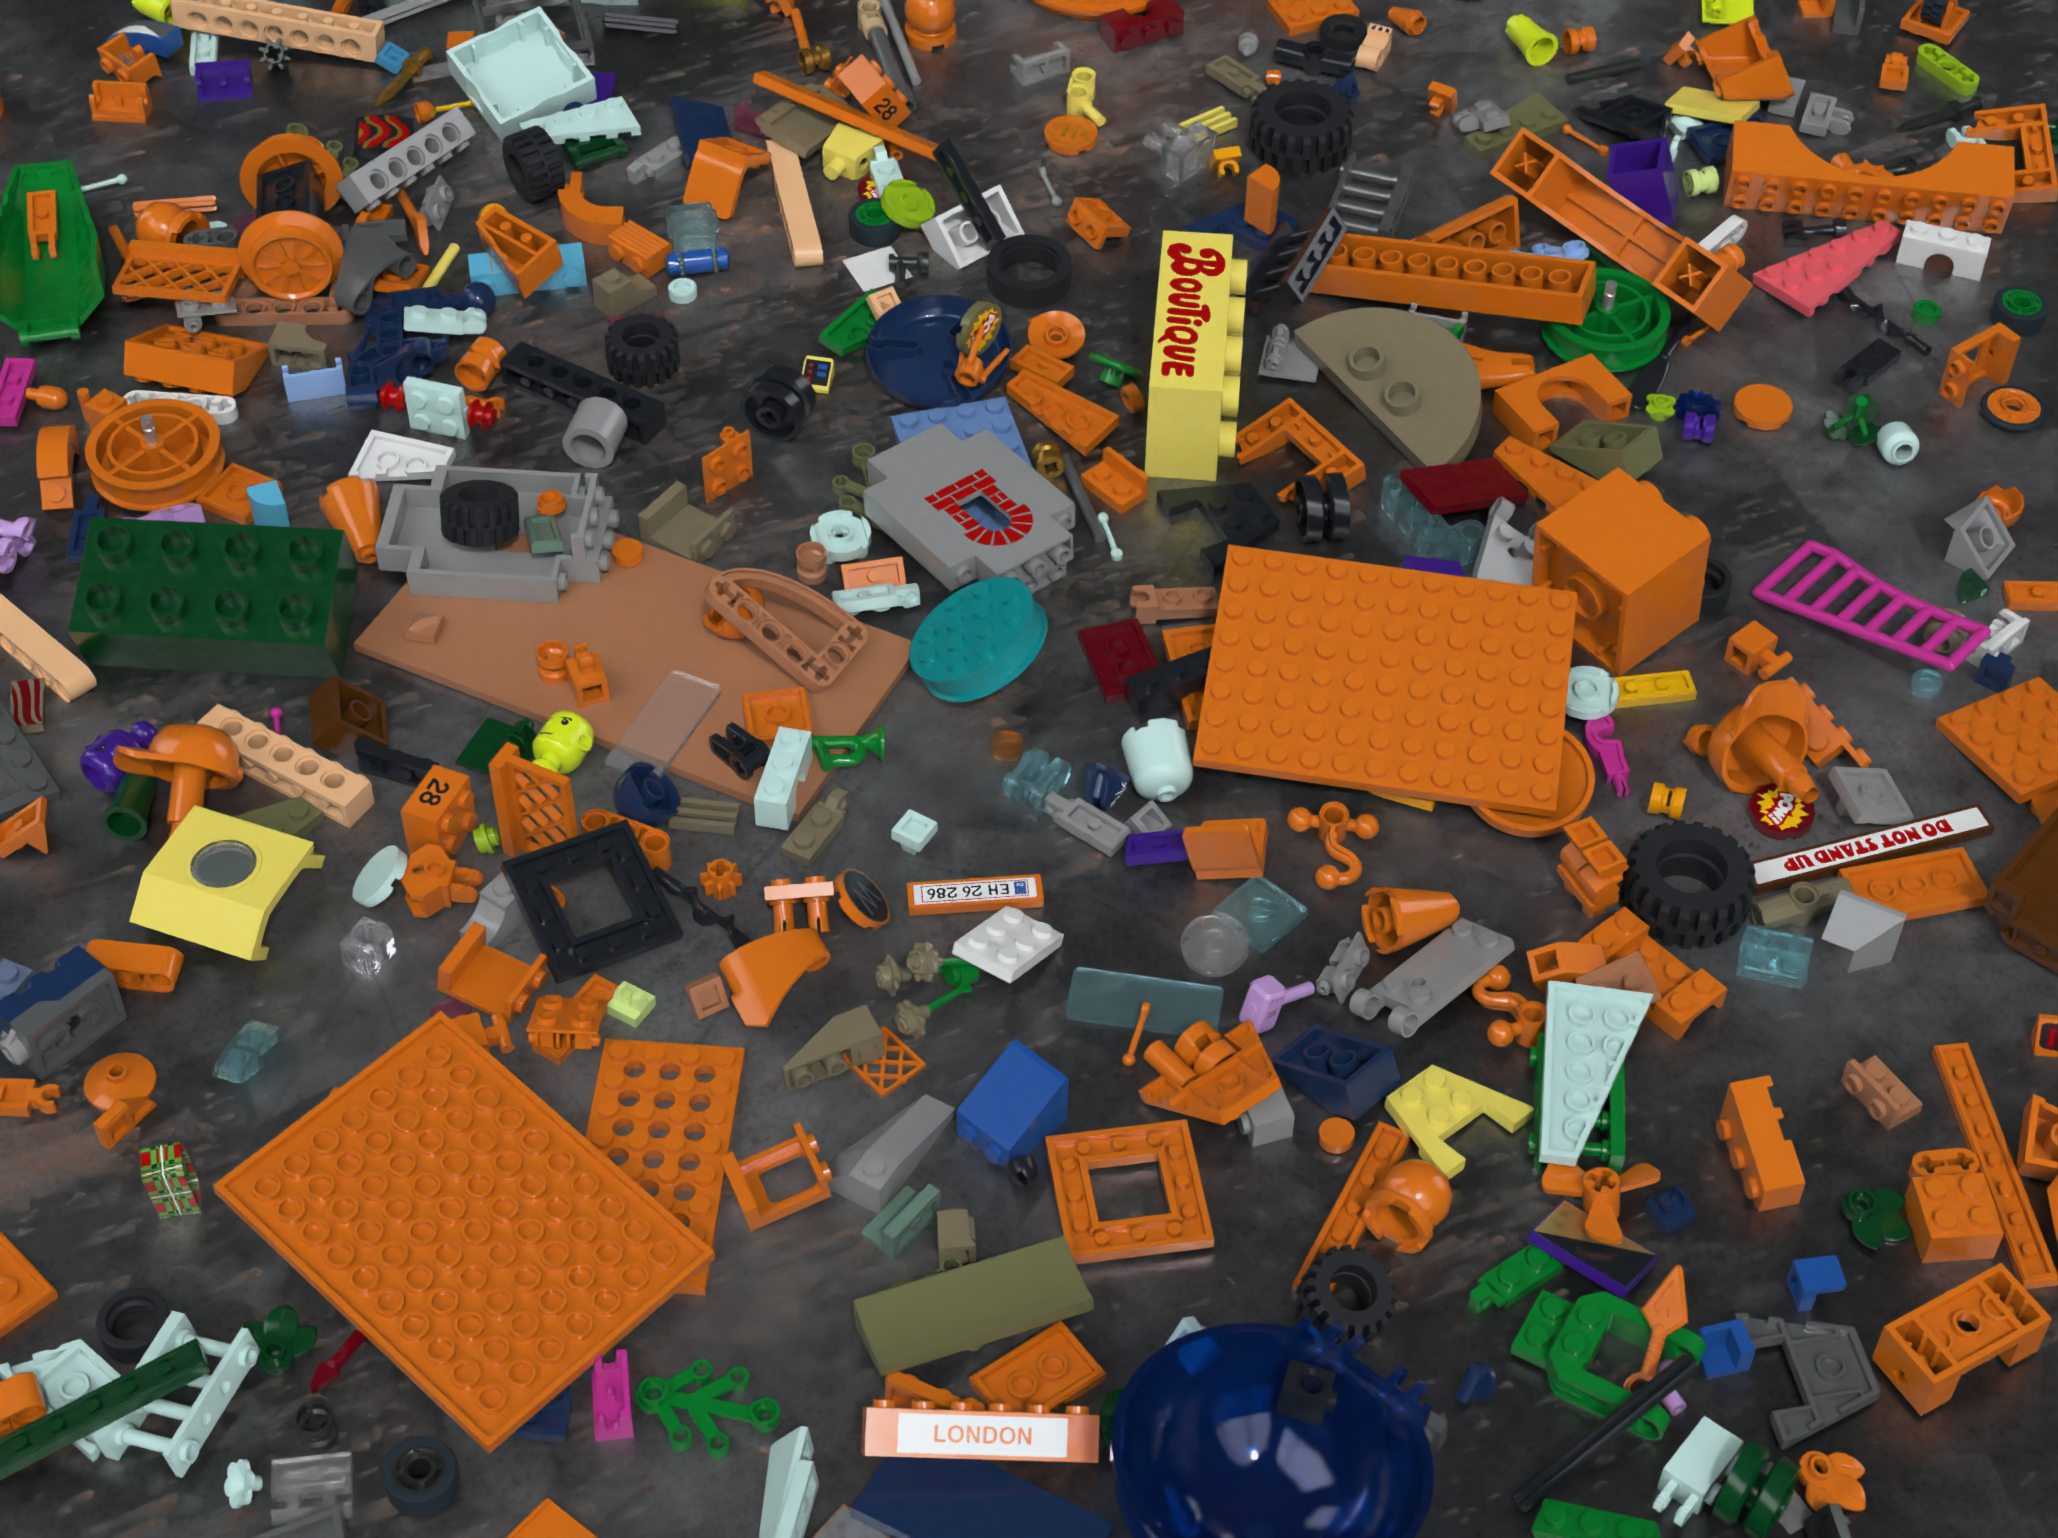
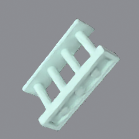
M172 1311L136 1368L195 1338L202 1345L205 1354L222 1359L212 1375L205 1374L186 1384L203 1389L192 1407L157 1399L95 1431L92 1437L104 1456L119 1461L130 1445L161 1452L177 1477L183 1478L189 1466L198 1457L199 1450L246 1374L257 1361L261 1350L250 1331L242 1327L232 1344L200 1337L184 1313ZM150 1413L183 1421L172 1439L139 1430Z

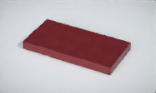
M1496 458L1403 469L1399 476L1402 483L1431 515L1490 508L1501 496L1513 504L1525 503L1529 495Z

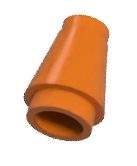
M1393 6L1387 15L1390 22L1410 36L1421 34L1426 26V17L1419 10Z

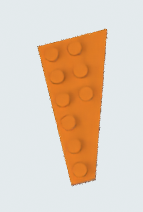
M1511 436L1493 452V458H1496L1516 481H1521L1528 488V493L1534 499L1540 498L1546 504L1545 509L1550 514L1598 481Z

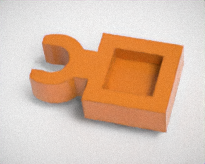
M0 1078V1116L30 1117L32 1108L39 1109L45 1114H54L57 1112L55 1101L47 1099L51 1097L61 1098V1090L56 1084H45L38 1088L36 1079Z

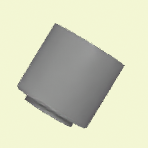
M590 397L580 402L562 440L563 449L573 461L584 467L597 469L609 465L628 427L627 416L623 409L616 403L601 397Z

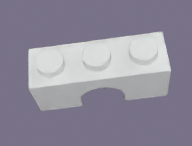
M1907 220L1895 263L1923 269L1928 257L1934 254H1943L1948 256L1954 264L1952 275L1980 281L1991 238L1980 234L1957 231L1949 227L1943 228L1921 221Z

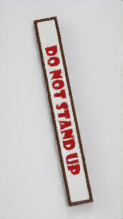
M1974 804L1752 861L1756 871V886L1753 896L1788 888L1797 882H1811L1834 876L1842 868L1908 857L1992 835L1995 827L1981 806Z

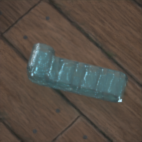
M1392 473L1385 476L1380 506L1423 557L1459 561L1461 565L1477 559L1485 532V527L1482 523L1476 520H1465L1450 526L1440 514L1431 515L1399 479L1400 473Z

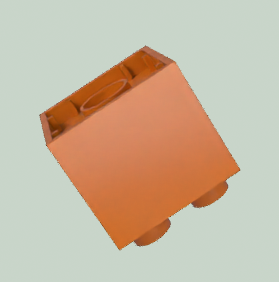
M1617 467L1536 523L1531 586L1577 592L1573 643L1613 675L1621 677L1699 620L1711 536L1707 527L1700 519L1693 515H1686L1684 517L1664 502L1661 493L1652 483L1646 480L1638 482Z

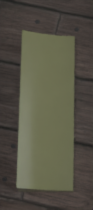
M1063 1235L854 1299L853 1307L856 1329L880 1376H884L1094 1310V1301L1081 1277Z

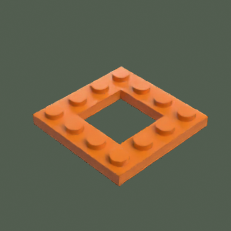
M1187 1119L1045 1136V1148L1062 1236H1065L1076 1265L1214 1247V1235ZM1157 1161L1169 1213L1099 1222L1088 1170Z

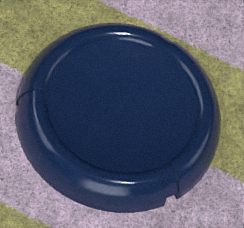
M954 295L921 296L894 306L875 322L868 335L869 345H866V357L875 381L886 393L896 400L927 410L955 407L981 399L1000 383L1009 367L1012 344L1009 331L1001 320L1000 329L990 347L981 355L976 356L982 360L985 370L1005 348L1009 349V353L988 375L985 383L981 384L978 382L974 387L964 386L954 376L960 355L956 345V334H961L963 327L959 326L960 321L967 310L977 301Z

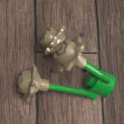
M931 942L915 943L914 950H910L908 954L907 967H900L890 954H887L883 964L877 965V970L875 971L877 987L886 990L891 997L896 996V991L899 990L902 981L911 980L912 977L917 982L922 980L931 982L933 974L943 973L945 982L956 987L927 1006L922 1004L917 1007L912 1005L907 999L896 1005L898 1013L895 1015L894 1021L897 1024V1029L900 1033L911 1034L915 1039L926 1035L925 1019L930 1017L932 1011L960 994L971 992L970 984L976 983L979 978V968L961 958H942L938 955L937 950H932L933 945Z

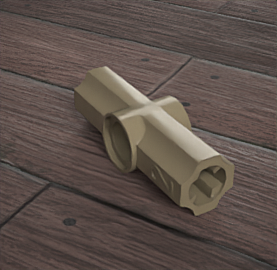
M1841 877L1814 885L1804 881L1797 882L1791 886L1789 892L1752 902L1749 908L1751 922L1756 930L1761 929L1762 931L1789 923L1796 926H1806L1813 921L1814 916L1833 910L1841 889L1853 893L1852 885L1847 878Z

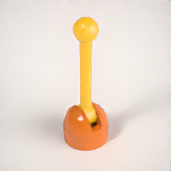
M471 100L434 107L428 101H420L414 103V112L417 122L423 124L432 121L436 112L451 110L456 106L459 108L476 107Z

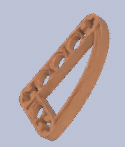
M247 277L238 281L233 289L237 313L215 314L214 320L222 326L277 325L279 321L306 325H341L354 320L356 314L336 304L334 294L337 277L331 282L329 297H310L298 301L281 300L275 297L247 298L262 291ZM285 309L290 310L286 313H277L278 311ZM319 309L317 312L307 313L308 310ZM253 310H262L261 312L254 314L249 313Z
M755 568L729 569L716 575L704 590V597L711 607L811 692L820 693L826 690L868 640V632L864 625L843 608L817 591L777 573ZM739 586L757 587L791 599L816 613L839 631L817 654ZM719 589H722L725 592L721 596H719L716 593V591ZM733 599H735L736 602L733 604L732 607L728 605ZM738 607L747 608L752 614V619H743L738 614ZM769 628L773 630L776 634V641L766 639L763 636L762 629ZM851 633H853L856 637L850 643V645L847 646L843 642ZM787 649L797 651L800 654L801 661L794 662L790 660L787 656ZM828 651H837L842 657V663L832 661L829 658ZM808 662L810 665L804 670L802 667ZM817 672L822 675L819 681L814 678Z

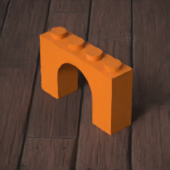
M1591 353L1496 389L1491 412L1517 440L1541 451L1549 448L1557 440L1560 424L1541 404L1542 402L1554 398L1571 399L1584 405L1599 421L1616 422L1628 417L1632 394Z

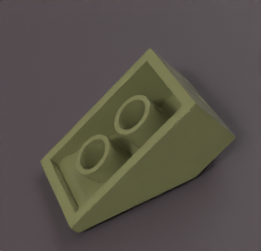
M1584 419L1549 446L1552 453L1599 480L1617 467L1636 480L1642 474L1651 470L1663 458L1655 425Z

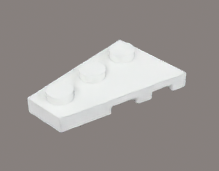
M371 429L348 477L359 476L361 481L369 482L368 478L374 481L432 479L436 465L451 466L456 453L452 447Z

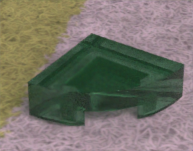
M1969 568L1959 578L1957 597L1961 604L1988 595L1990 587L1972 568Z

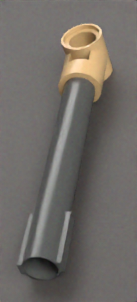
M860 0L857 3L858 29L864 33L866 40L871 42L880 67L884 71L883 74L886 73L897 86L893 91L895 92L899 89L909 100L905 105L913 112L916 109V102L909 85L907 86L887 39L888 31L881 15L880 2L878 0Z

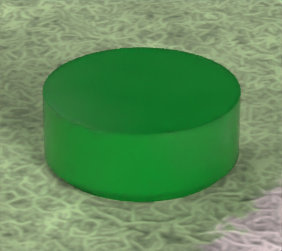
M1920 300L1914 304L1911 317L1920 325L1933 326L1940 321L1942 308L1934 301Z

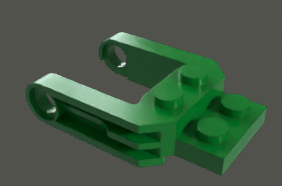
M1542 1289L1516 1336L1510 1353L1545 1369L1548 1375L1547 1382L1553 1396L1603 1419L1634 1394L1587 1372L1605 1339L1606 1332L1647 1351L1652 1330L1640 1307L1605 1291L1580 1296L1574 1304ZM1681 1327L1667 1335L1660 1356L1663 1359L1668 1357L1675 1360L1680 1355L1687 1354L1698 1366L1706 1351V1344L1697 1334ZM1656 1405L1626 1431L1649 1441H1659L1662 1439L1670 1423V1416L1662 1407Z

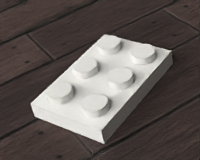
M1005 906L954 943L952 954L1008 983H1012L1058 949L1062 944L1064 934L1054 930L1047 923L1038 922L1024 915L1017 908Z

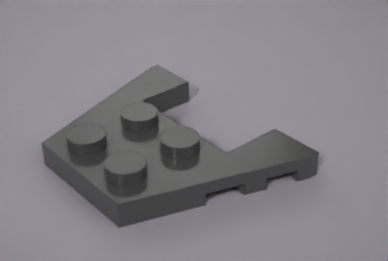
M1736 1313L1733 1320L1742 1319L1755 1348L1782 1345L1805 1406L1772 1411L1770 1422L1781 1449L1788 1448L1878 1400L1881 1390L1855 1327L1806 1321L1805 1325L1786 1323L1783 1321V1318L1768 1316L1767 1320L1749 1318L1747 1313Z

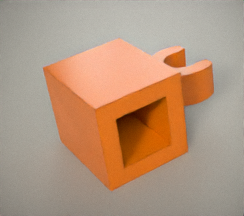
M587 643L575 645L574 652L576 657L566 659L565 663L568 683L578 708L610 700L607 677L597 652L589 653Z

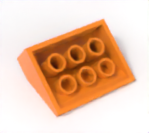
M164 324L125 340L124 375L135 377V381L138 382L157 381L162 382V386L168 388L182 386L189 388V391L193 393L212 392L219 396L234 398V395L247 389L270 353L268 343L202 330L191 333L185 327Z

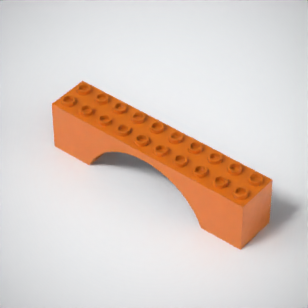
M1734 120L1725 155L1723 207L1872 222L1884 220L1892 224L1906 225L1907 220L1943 228L1949 227L1959 231L2002 234L2015 199L2014 147L1958 141L1946 157L1921 171L1899 176H1870L1844 170L1821 159L1798 139L1790 125Z
M1523 126L1490 171L1492 176L1523 199L1631 273L1649 281L1663 295L1717 332H1720L1753 287L1751 282L1729 264L1687 236L1679 234L1640 209Z

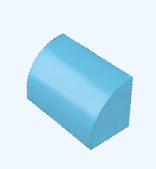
M276 480L246 488L254 525L290 527L286 504Z

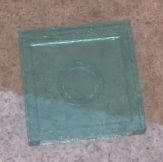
M1264 876L1252 877L1212 911L1214 919L1262 954L1308 915L1307 907Z

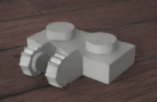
M1811 92L1800 123L1799 132L1812 136L1826 137L1827 130L1829 129L1832 134L1847 135L1851 129L1850 124L1854 120L1853 113L1843 108L1835 107L1836 97Z
M1490 100L1478 101L1472 107L1460 110V112L1457 111L1452 117L1454 126L1464 133L1481 129L1486 133L1510 125L1509 115Z

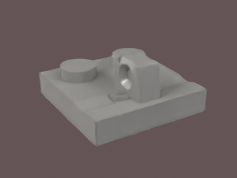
M1833 766L1827 776L1840 797L1835 808L1840 816H1851L1855 824L1896 825L1912 821L1914 818L1912 811L1887 769Z

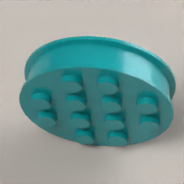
M995 577L975 582L946 598L925 618L911 643L909 653L911 667L924 680L929 692L939 700L961 703L980 699L1009 684L1031 664L1042 648L1047 635L1048 620L1046 613L1034 601L1029 588L1017 579Z

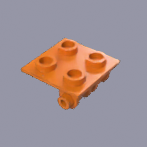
M731 426L724 427L720 433V440L723 445L702 457L705 502L707 504L753 476L750 430L740 434Z
M554 994L538 997L526 1028V1032H529L528 1042L535 1044V1047L554 1048L556 1033V1048H561L563 1034H566L567 1049H572L573 1034H575V1049L593 1050V1047H600L601 1033H598L608 1000H598L592 996H584L579 999L563 998L560 995Z

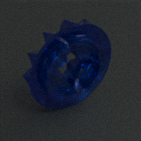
M1689 390L1687 394L1680 393L1674 406L1676 415L1683 421L1686 411L1695 412L1697 416L1702 417L1707 414L1716 415V421L1719 420L1722 413L1721 400L1714 399L1713 393L1704 394L1702 390L1699 393H1695L1693 390Z

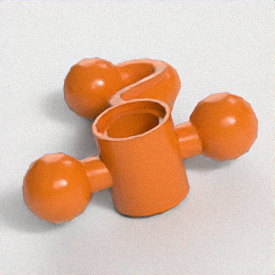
M1336 801L1325 803L1320 808L1319 815L1312 814L1307 808L1295 807L1290 810L1287 816L1288 826L1295 832H1305L1310 827L1317 828L1318 837L1325 843V849L1329 856L1349 867V870L1346 872H1340L1336 866L1330 864L1319 867L1315 873V881L1321 889L1333 890L1338 885H1349L1360 878L1362 873L1361 861L1353 852L1340 846L1339 843L1346 838L1347 831L1355 832L1359 838L1365 840L1372 839L1379 831L1378 819L1371 814H1361L1356 819L1349 818L1347 807Z
M1497 964L1472 984L1471 992L1481 1005L1492 1010L1507 1011L1514 1016L1516 1022L1509 1023L1505 1020L1492 1022L1487 1029L1488 1040L1496 1047H1505L1511 1044L1513 1039L1524 1047L1536 1046L1539 1032L1544 1033L1546 1006L1540 1002L1527 1001L1522 995L1515 992L1486 991V988H1490L1493 991H1502L1511 982L1510 971L1503 965Z

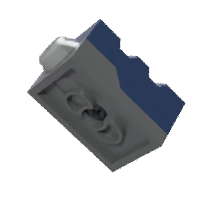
M79 945L68 953L61 955L55 963V969L51 972H40L32 976L26 984V990L20 994L11 993L0 1000V1031L2 1034L0 1049L12 1064L21 1065L23 1063L41 1080H44L127 1018L114 974Z

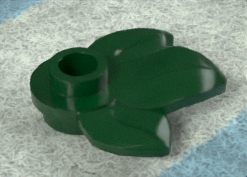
M1858 1188L1844 1196L1841 1204L1842 1211L1852 1221V1233L1863 1245L1878 1250L1883 1239L1897 1242L1907 1239L1911 1235L1907 1223L1897 1213L1905 1202V1198L1900 1194L1888 1189H1878L1871 1192Z
M288 1304L272 1309L265 1317L264 1323L246 1321L242 1326L250 1331L261 1350L256 1361L257 1365L261 1370L271 1375H279L286 1372L290 1368L294 1357L309 1352L317 1339V1327H299L296 1311ZM280 1352V1353H279L278 1355H276V1356H269V1355H271L272 1353Z

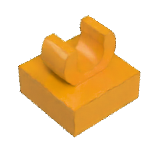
M1240 146L1212 151L1208 163L1210 170L1217 169L1219 179H1223L1225 176L1224 168H1230L1233 177L1237 176L1239 172V165L1237 163L1242 156Z

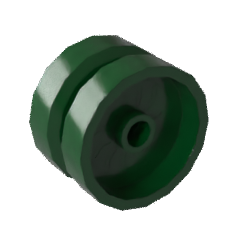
M1753 1439L1747 1443L1732 1468L1716 1501L1712 1516L1731 1526L1739 1521L1748 1507L1750 1510L1744 1522V1533L1751 1538H1768L1775 1524L1781 1520L1792 1499L1793 1489L1800 1476L1802 1466L1786 1457H1782L1774 1463L1768 1475L1764 1474L1771 1457L1770 1449Z

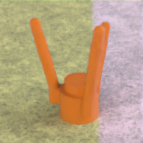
M983 324L978 329L969 356L966 358V355L960 352L958 366L954 373L957 381L967 387H974L978 382L984 384L988 375L1009 353V349L1005 348L984 370L982 360L976 357L985 330V325Z

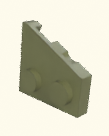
M301 796L233 816L299 838H303L325 821L323 812Z

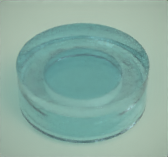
M1919 669L1913 673L1909 687L1911 692L1919 698L1934 699L1941 694L1944 680L1934 670Z

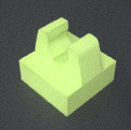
M623 981L614 991L612 1000L607 1004V1013L637 1028L656 1006V998L654 995Z

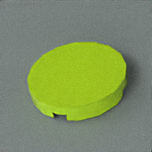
M905 179L892 180L885 187L880 198L886 215L895 223L904 227L922 228L921 224L931 220L936 210L930 193L924 188L921 190L916 187L917 183Z

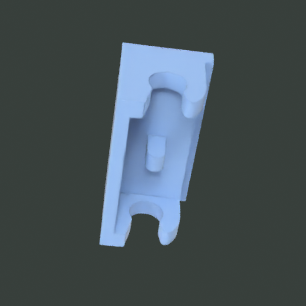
M341 357L335 358V368L310 370L302 373L289 374L288 365L281 366L288 403L346 394Z

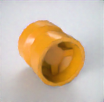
M1654 781L1647 813L1653 815L1664 813L1671 819L1680 820L1687 788L1677 786L1672 789L1666 787L1664 783ZM1668 796H1671L1670 804L1668 807L1666 806Z

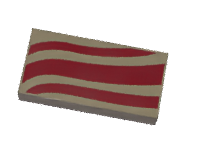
M44 677L11 681L10 716L22 734L45 732L46 682Z

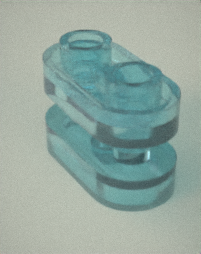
M1037 747L1032 748L1030 751H1025L1018 766L1013 772L1009 771L1003 779L1002 789H1004V796L1016 803L1021 802L1027 796V807L1042 813L1044 812V798L1052 791L1057 794L1060 793L1069 779L1072 765L1070 762L1056 757L1049 764V753Z

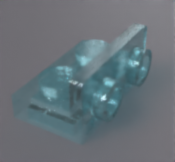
M1746 924L1740 943L1735 976L1804 990L1814 938L1765 926Z

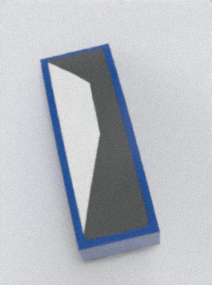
M140 20L127 23L106 38L108 42L123 32L126 34L131 48L138 44L144 50L145 56L152 52L164 58H168L184 45L180 27L154 20Z

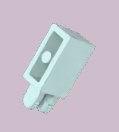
M1704 1416L1663 1468L1657 1487L1662 1492L1658 1495L1652 1508L1661 1513L1668 1507L1673 1498L1683 1505L1677 1510L1673 1521L1682 1527L1693 1512L1698 1514L1706 1503L1712 1506L1723 1488V1485H1721L1722 1481L1726 1476H1729L1740 1456L1744 1441Z

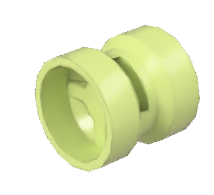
M1714 166L1703 167L1701 171L1696 169L1685 170L1682 176L1684 192L1688 197L1698 196L1701 192L1706 194L1716 193L1719 188V176Z

